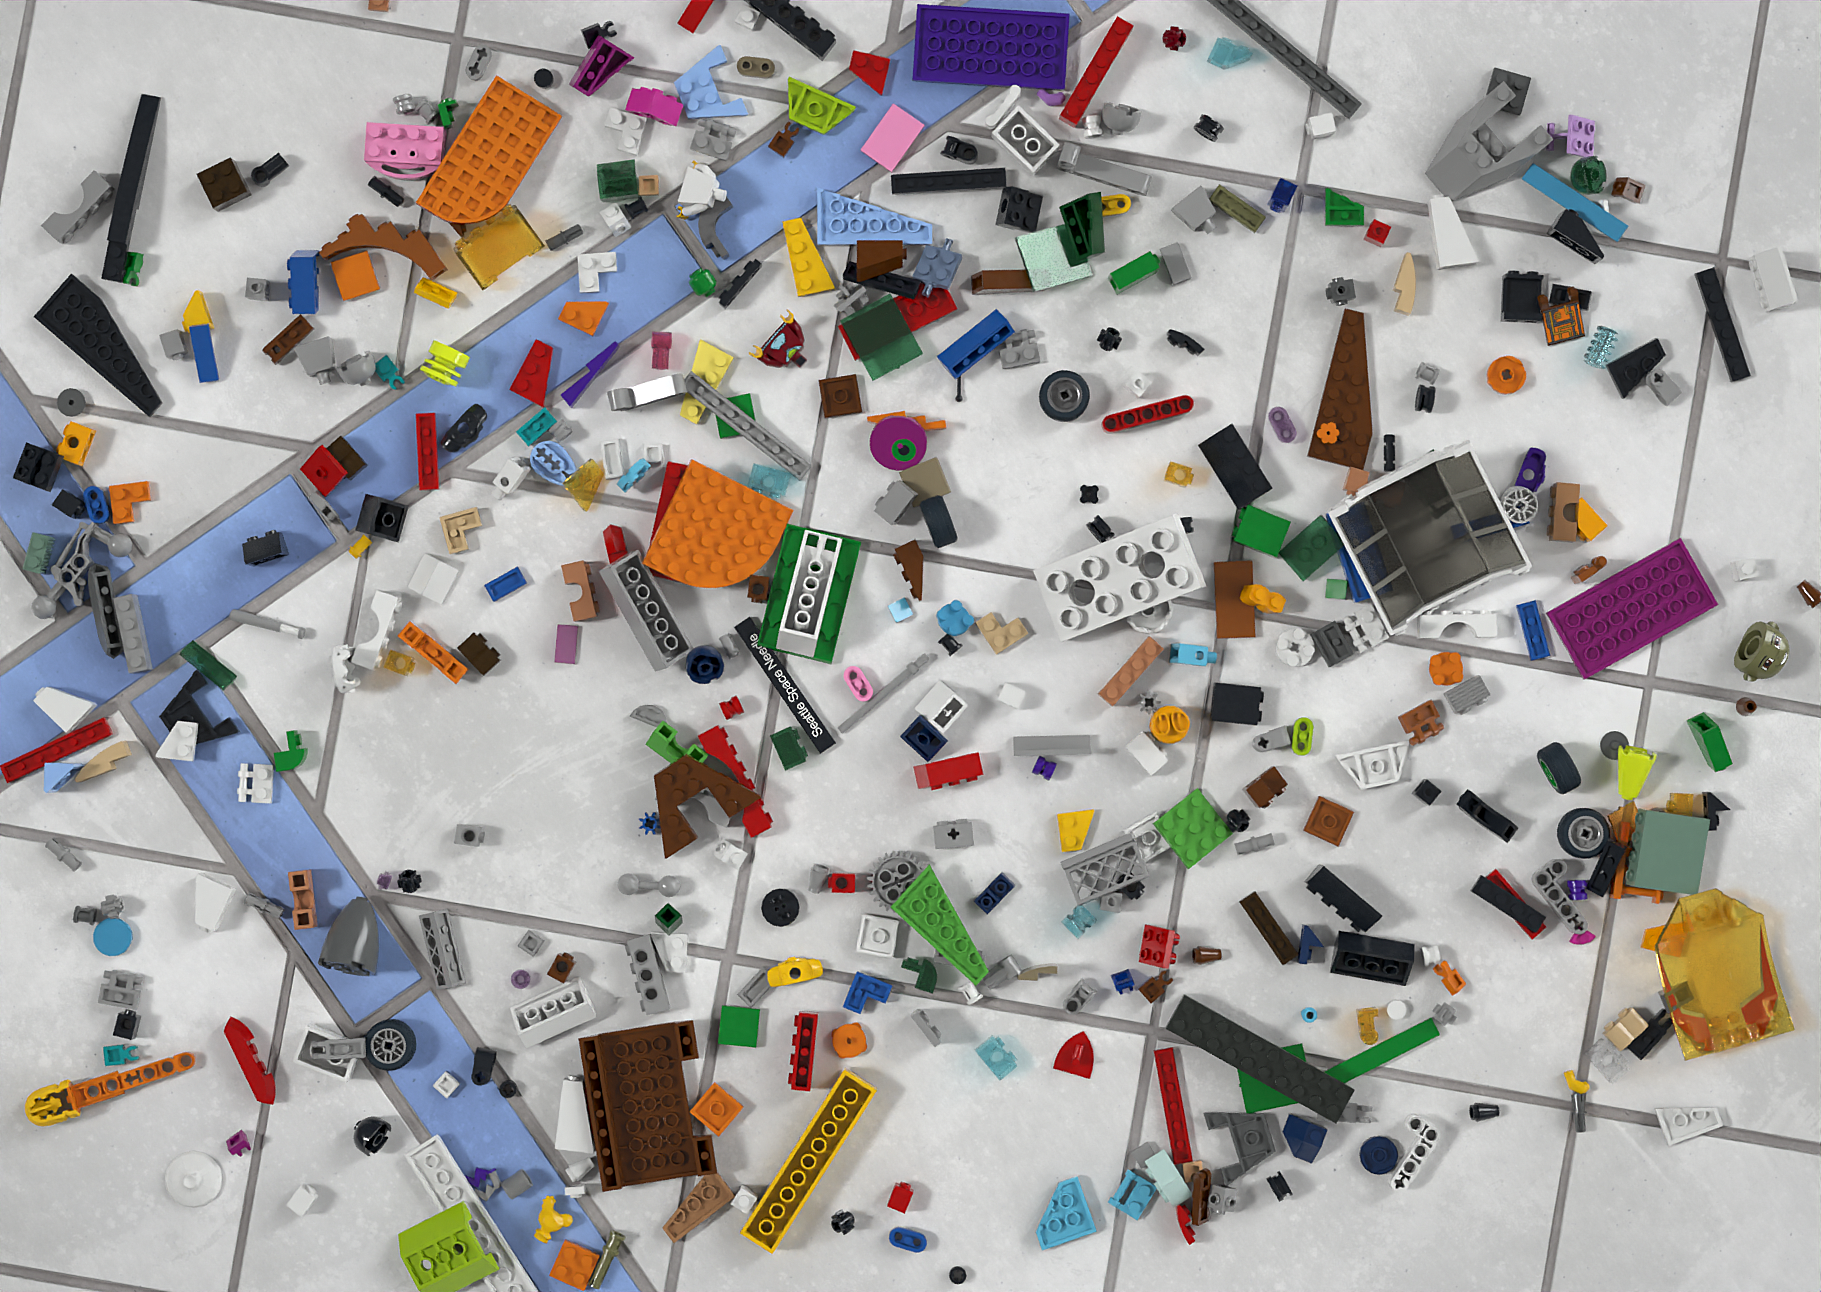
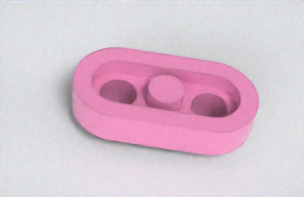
M856 666L848 667L844 672V680L859 701H868L873 695L870 683L860 668ZM851 672H855L857 674L856 679L853 680L850 678ZM862 688H865L867 690V694L865 696H862L860 694V690Z

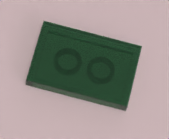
M1320 515L1280 550L1279 554L1299 578L1305 581L1345 545L1340 535L1323 515Z

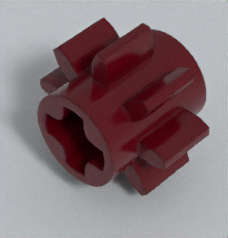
M1171 26L1170 30L1164 32L1162 40L1166 48L1178 51L1179 47H1183L1186 43V34L1183 32V29Z

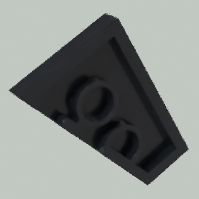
M1654 338L1606 364L1605 366L1621 398L1624 399L1666 354L1658 338Z

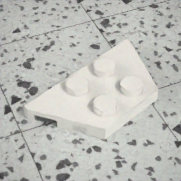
M1409 740L1335 756L1360 789L1400 781Z

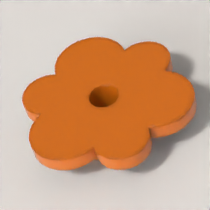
M1323 423L1321 429L1317 431V436L1322 438L1323 443L1329 442L1333 444L1337 441L1336 436L1339 435V430L1336 429L1335 423Z

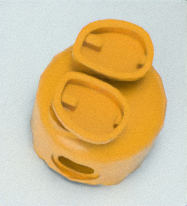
M1163 706L1152 714L1149 728L1157 741L1174 744L1186 736L1190 721L1182 709L1176 706Z

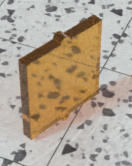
M1634 801L1623 807L1619 806L1616 811L1607 815L1616 839L1622 845L1632 840V834L1636 830L1635 815L1638 813V809Z

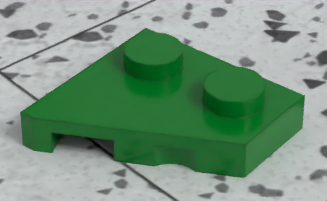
M1326 188L1325 226H1364V206Z

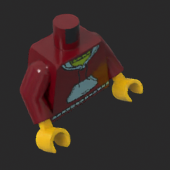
M788 309V317L784 318L780 314V318L784 322L761 348L753 345L756 348V353L749 352L750 356L757 358L766 366L776 368L788 367L793 362L801 368L807 362V359L800 354L804 349L803 343L805 341L802 328Z

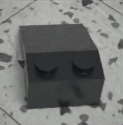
M1565 209L1557 216L1547 235L1593 264L1598 263L1604 258V254L1583 219L1578 217L1579 214L1576 211Z

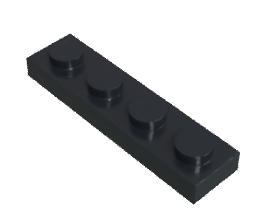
M849 261L843 273V280L915 300L921 287V281L891 272L857 282V263Z
M1482 875L1479 876L1470 890L1534 933H1537L1546 919V916Z

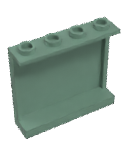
M1638 808V813L1635 815V832L1632 834V850L1629 853V869L1625 876L1626 884L1634 887L1698 896L1710 819Z

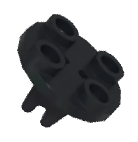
M781 888L774 889L766 894L761 906L762 914L766 921L778 927L787 926L795 921L800 908L794 893L788 889Z

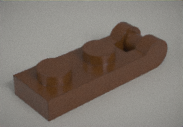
M300 314L262 349V352L265 355H269L274 365H277L314 328ZM276 346L281 349L278 353L274 350Z
M1207 1168L1191 1175V1180L1194 1183L1191 1216L1192 1224L1196 1226L1209 1221L1210 1208L1207 1207L1211 1186V1172Z

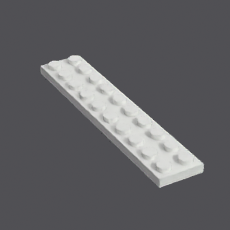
M438 1134L404 1155L440 1212L462 1201L465 1202L472 1216L468 1223L484 1254L492 1253L499 1267L498 1271L482 1278L491 1292H538Z

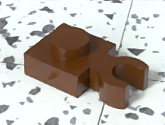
M787 122L785 132L778 131L768 145V148L783 158L795 143L791 137L799 133L798 127L794 132L788 130L791 122Z
M1165 970L1159 973L1157 980L1151 977L1138 988L1151 1004L1165 992L1162 986L1169 985L1173 981L1172 978L1167 981L1163 980L1162 977L1166 973Z

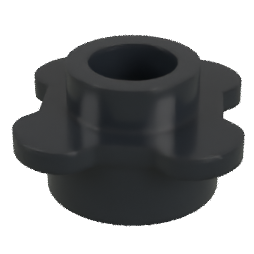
M1082 485L1080 487L1081 503L1092 502L1096 504L1098 502V486Z

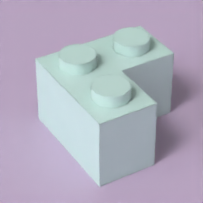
M1164 1149L1145 1161L1148 1166L1146 1172L1151 1180L1156 1179L1157 1182L1154 1185L1166 1203L1170 1202L1174 1208L1192 1196L1191 1191Z

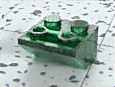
M635 159L597 164L598 188L602 203L640 197Z

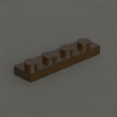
M1253 891L1239 901L1282 965H1285L1299 955L1256 891Z

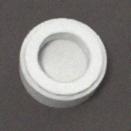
M1392 1000L1387 1004L1386 1012L1390 1018L1398 1020L1405 1016L1406 1006L1399 1000Z

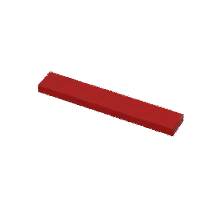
M103 717L0 765V769L6 782L10 783L45 767V763L58 761L113 735L106 717Z
M1173 1047L1153 1050L1173 1164L1193 1162Z

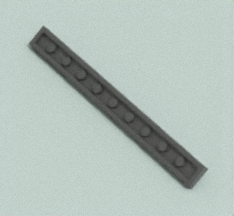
M1207 0L1346 118L1350 119L1362 105L1360 101L1241 1Z

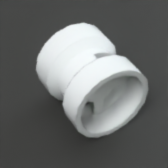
M1099 115L1082 118V125L1086 129L1084 131V138L1089 139L1103 136L1102 128L1099 127L1101 123Z

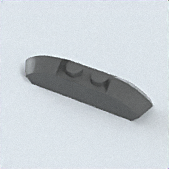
M94 563L89 568L88 586L97 634L105 654L114 659L124 652L113 600L115 593L111 573L107 566Z

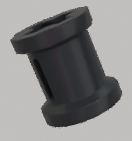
M641 196L633 203L624 205L631 220L634 219V216L644 211L648 212V208Z
M946 634L938 641L949 652V656H952L963 646L949 634Z

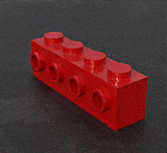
M799 1011V1015H795L794 1026L797 1027V1034H793L792 1038L795 1054L791 1053L790 1057L793 1073H789L788 1084H791V1090L808 1092L811 1090L818 1012Z

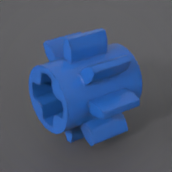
M645 812L646 818H639L643 822L639 829L644 828L646 830L645 835L649 831H652L655 835V829H661V826L658 825L660 819L655 817L656 812L652 816ZM648 818L655 821L653 829L650 826H646Z

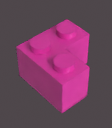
M640 87V89L632 88L625 110L638 116L651 118L664 125L677 126L683 104L677 102L676 97L664 96L663 91L652 88L650 90Z

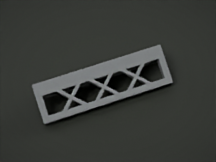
M1090 735L1013 737L1014 756L1092 754Z
M448 908L419 915L437 990L465 984L466 981ZM428 917L430 918L431 927L428 926ZM432 937L435 939V946L432 943ZM437 956L440 958V965L437 963ZM441 975H443L446 984L444 985L442 983Z

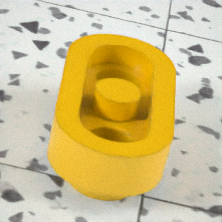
M1125 194L1101 197L1102 204L1106 207L1105 210H1102L1103 217L1124 214L1130 209L1131 201ZM1122 201L1124 203V207H1118L1117 203Z

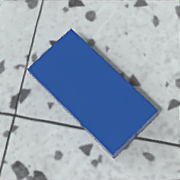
M517 566L484 586L493 602L526 585L527 582Z

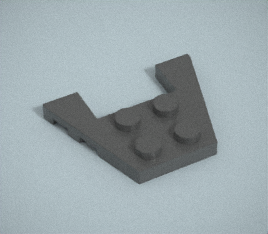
M1203 1113L1208 1130L1228 1125L1239 1163L1220 1168L1226 1186L1276 1152L1264 1113Z

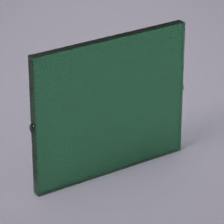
M1065 224L1015 238L1033 292L1093 276L1088 259L1077 261Z
M891 294L880 298L868 306H864L857 312L840 320L872 381L895 369H899L900 366L923 354Z

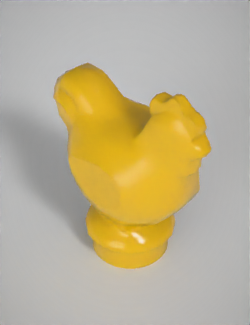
M548 1195L545 1199H542V1210L538 1216L541 1228H537L534 1234L536 1239L546 1244L551 1240V1232H556L562 1227H568L573 1222L571 1215L566 1213L560 1214L554 1210L556 1200L553 1196Z

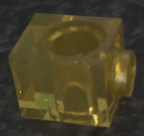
M1170 461L1163 481L1185 488L1187 484L1191 485L1194 474L1191 473L1192 468ZM1175 471H1183L1184 479L1177 480L1174 476Z
M390 649L384 668L408 676L409 673L412 674L416 663L413 662L415 658ZM399 658L405 660V666L402 669H399L396 665Z

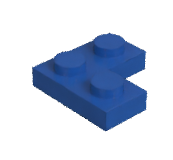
M857 971L843 1008L861 1014L867 997L886 1004L893 985Z

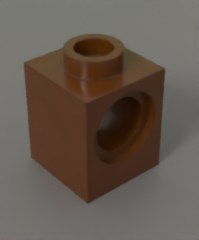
M750 574L747 598H751V602L762 604L763 600L767 601L770 577ZM757 584H761L764 587V591L760 595H756L753 592V588Z
M566 952L563 954L559 953L547 975L564 984L576 964V961L573 960L574 957ZM560 961L565 962L568 966L565 972L558 969Z

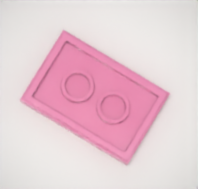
M893 103L860 151L892 173L925 125Z

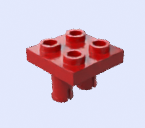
M1145 924L1139 962L1169 969V964H1175L1176 960L1170 958L1177 957L1176 953L1172 952V946L1179 944V941L1174 940L1180 939L1179 934L1175 933L1174 930Z

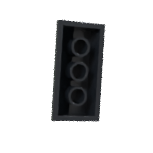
M1233 424L1228 425L1198 445L1238 510L1273 489Z
M1319 864L1304 881L1307 884L1306 888L1312 894L1318 893L1322 896L1321 901L1328 907L1331 905L1337 909L1335 913L1343 920L1345 918L1349 919L1352 922L1350 926L1357 932L1360 930L1367 932L1382 918L1378 911L1323 865Z
M1338 931L1330 973L1406 986L1414 964L1415 944Z

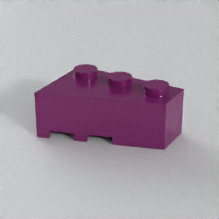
M598 35L569 85L589 97L605 84L610 77L618 73L623 66L632 61L634 57Z

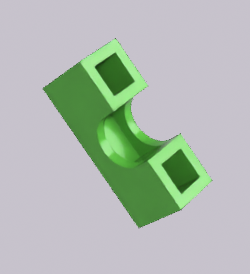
M664 721L653 731L645 744L670 763H673L685 754L702 763L709 756V754L694 743L688 749L678 745L675 739L678 731Z

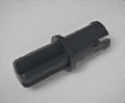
M376 176L372 177L369 181L368 186L378 192L381 198H386L396 207L401 206L404 198L392 190L390 185L387 186Z

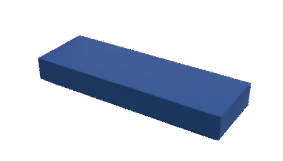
M209 323L189 326L199 383L219 380Z
M1536 600L1516 605L1530 661L1550 656Z

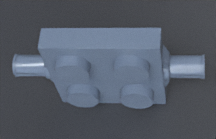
M946 238L942 248L926 244L912 275L913 279L919 280L925 285L922 292L923 296L929 297L932 288L949 290L962 260V254L950 251L953 240Z

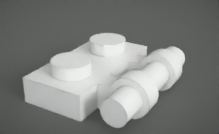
M1372 604L1354 612L1357 619L1352 622L1350 616L1342 619L1346 625L1344 626L1346 631H1349L1354 640L1353 644L1355 647L1357 646L1360 653L1367 650L1364 642L1367 640L1371 647L1389 638ZM1359 625L1365 634L1362 637H1360L1358 631L1355 628Z
M241 763L240 771H238V777H240L239 788H237V794H239L238 802H246V794L252 795L251 802L272 803L274 765L254 764L252 772L248 771V764ZM247 777H253L252 789L247 788Z

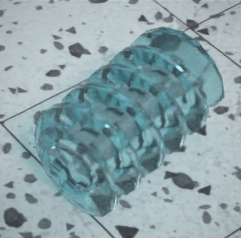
M1598 326V332L1593 335L1595 339L1590 342L1592 346L1587 348L1589 353L1584 355L1586 359L1584 362L1595 368L1605 369V366L1601 363L1609 361L1604 356L1612 354L1608 348H1615L1611 341H1618L1614 336L1618 333L1610 328Z

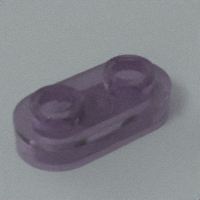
M1282 407L1272 408L1268 413V420L1278 440L1282 443L1292 442L1297 432L1287 411ZM1276 413L1280 414V420L1274 418ZM1287 430L1290 434L1289 437H1284L1283 431Z

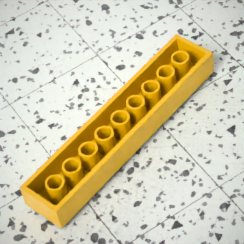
M844 1068L765 1191L755 1210L742 1227L740 1234L773 1254L877 1091L875 1086L847 1068Z

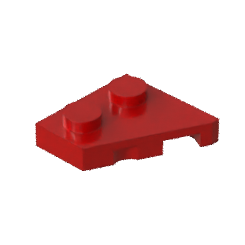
M853 50L849 70L866 85L875 90L878 95L882 96L890 59Z

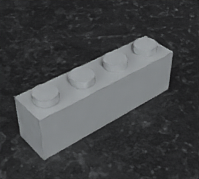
M129 594L113 598L128 672L135 674L153 670L138 596Z

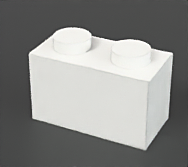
M1141 732L1125 748L1144 770L1152 776L1168 762L1166 758L1168 754L1162 747L1157 748L1154 745L1156 740L1149 732L1146 734Z

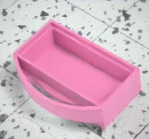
M367 122L364 161L375 171L394 179L417 180L432 176L445 157L446 130L444 127ZM393 150L396 151L395 155H391ZM415 152V156H410V153ZM388 165L397 169L425 168V171L417 174H395L383 170L382 166Z

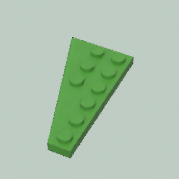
M929 864L891 908L974 985H977L989 970Z

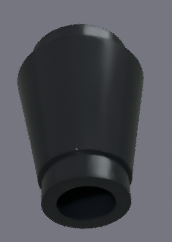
M1474 1103L1469 1108L1470 1118L1476 1122L1498 1117L1500 1113L1498 1105Z

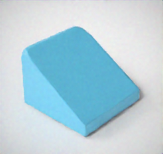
M905 597L888 605L896 623L913 615Z

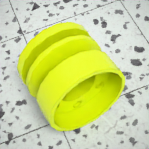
M433 340L428 352L435 356L434 360L425 358L424 361L430 364L431 367L428 368L421 365L420 370L429 378L439 383L457 387L458 382L451 379L453 375L461 378V375L455 371V368L465 369L470 357Z

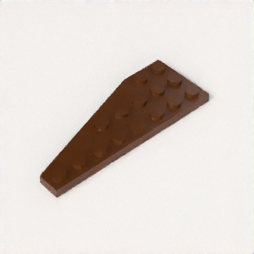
M1345 308L1307 457L1363 470L1373 434L1364 313ZM1323 423H1335L1336 429L1339 430L1335 443H1323L1322 438L1317 436V431L1321 429Z

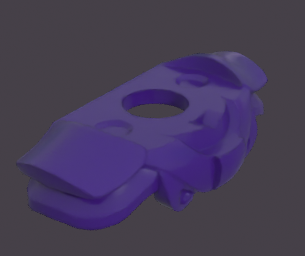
M1533 447L1528 450L1514 486L1525 487L1532 493L1537 492V489L1545 480L1546 465L1544 464L1546 454L1543 450ZM1526 469L1533 471L1534 477L1532 480L1524 479L1523 472Z

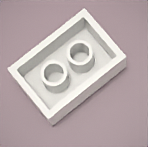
M1019 105L991 135L1032 176L1060 147Z
M313 1024L306 1025L292 1062L344 1082L350 1081L359 1058L331 1060L311 1058V1054L326 1053L325 1046L311 1047V1042L347 1039V1037Z

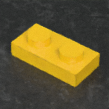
M422 277L414 290L415 294L448 309L457 297V292Z

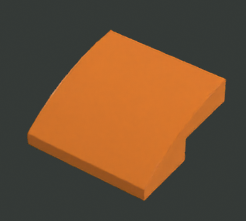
M367 250L331 262L343 301L380 289Z

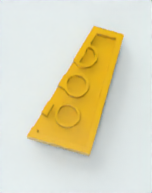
M796 218L782 221L798 297L834 290L835 286L802 219Z

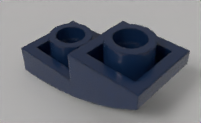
M1001 872L974 902L988 914L1015 887V884Z

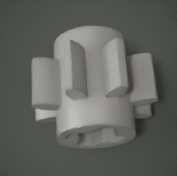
M1147 691V696L1140 694L1142 700L1137 702V704L1142 705L1140 711L1142 712L1146 709L1148 714L1151 713V709L1157 711L1158 709L1155 706L1161 703V701H1156L1158 694L1156 693L1152 696L1150 691ZM1145 698H1147V699L1152 698V699H1153V701H1152L1153 706H1152V707H1151V706L1145 707V704H1146Z
M114 894L105 896L106 901L101 902L103 915H108L110 919L119 918V913L124 912L122 898H117Z
M1445 1002L1442 1006L1437 1003L1432 1010L1436 1013L1433 1018L1444 1026L1447 1023L1452 1025L1457 1018L1453 1015L1456 1010Z

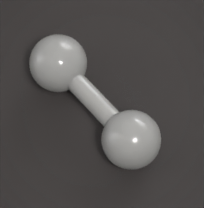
M627 873L619 878L618 889L625 895H632L638 889H656L665 897H673L679 892L680 883L676 877L670 875L663 877L659 882L639 881L635 875Z

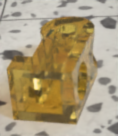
M1376 1007L1356 1009L1360 1039L1367 1045L1375 1044L1378 1040V1033L1374 1027L1373 1017H1378V1009Z

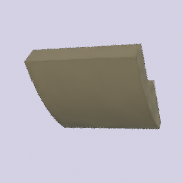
M937 457L899 472L902 481L918 494L912 502L913 508L920 506L921 501L928 498L951 493Z
M1057 964L1035 965L1022 970L1017 974L1018 980L1037 981L1038 973L1057 974L1058 966Z

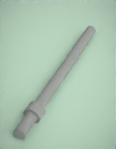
M924 653L914 663L908 664L906 666L907 669L838 727L840 732L843 734L911 674H916L919 671L918 668L927 662L929 657Z

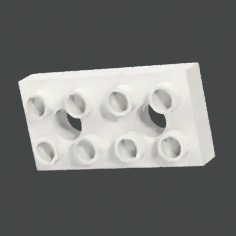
M1178 514L1168 516L1033 570L1061 642L1206 586ZM1151 551L1160 554L1165 562V569L1159 577L1148 574L1144 568V559ZM1081 579L1089 581L1094 587L1095 595L1090 604L1079 602L1075 596V585Z

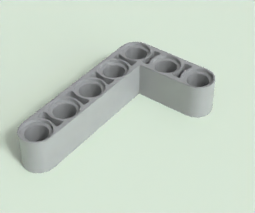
M1064 143L1057 166L1059 170L1138 195H1147L1152 179L1150 175L1081 154V147L1072 143Z

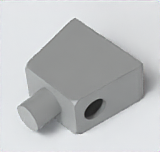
M1199 186L1171 209L1193 231L1201 226L1209 234L1216 228L1210 220L1216 211L1202 186Z
M327 336L294 347L308 376L313 377L317 375L320 385L331 382L328 371L336 369L332 338Z

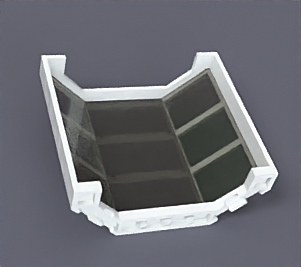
M1469 440L1463 441L1457 446L1454 444L1443 448L1444 452L1441 453L1440 451L1437 452V450L1432 451L1357 489L1358 492H1356L1354 497L1350 494L1342 499L1340 504L1328 509V514L1390 636L1393 634L1398 636L1404 633L1406 628H1408V623L1426 610L1433 611L1439 607V604L1445 601L1446 603L1452 602L1457 598V595L1464 593V595L1474 590V587L1480 584L1481 586L1487 585L1492 582L1491 579L1512 572L1514 576L1517 574L1521 576L1530 571L1529 568L1532 567Z

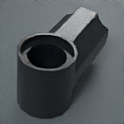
M278 152L264 164L254 168L251 177L255 184L265 187L273 178L287 169L289 165ZM265 173L266 177L264 180L258 181L257 175Z

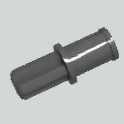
M577 224L563 232L560 231L559 234L545 240L550 251H553L565 243L568 245L569 241L582 235L583 230Z
M1571 1094L1573 1106L1571 1114H1574L1575 1131L1577 1133L1585 1132L1584 1113H1587V1111H1585L1584 1094Z

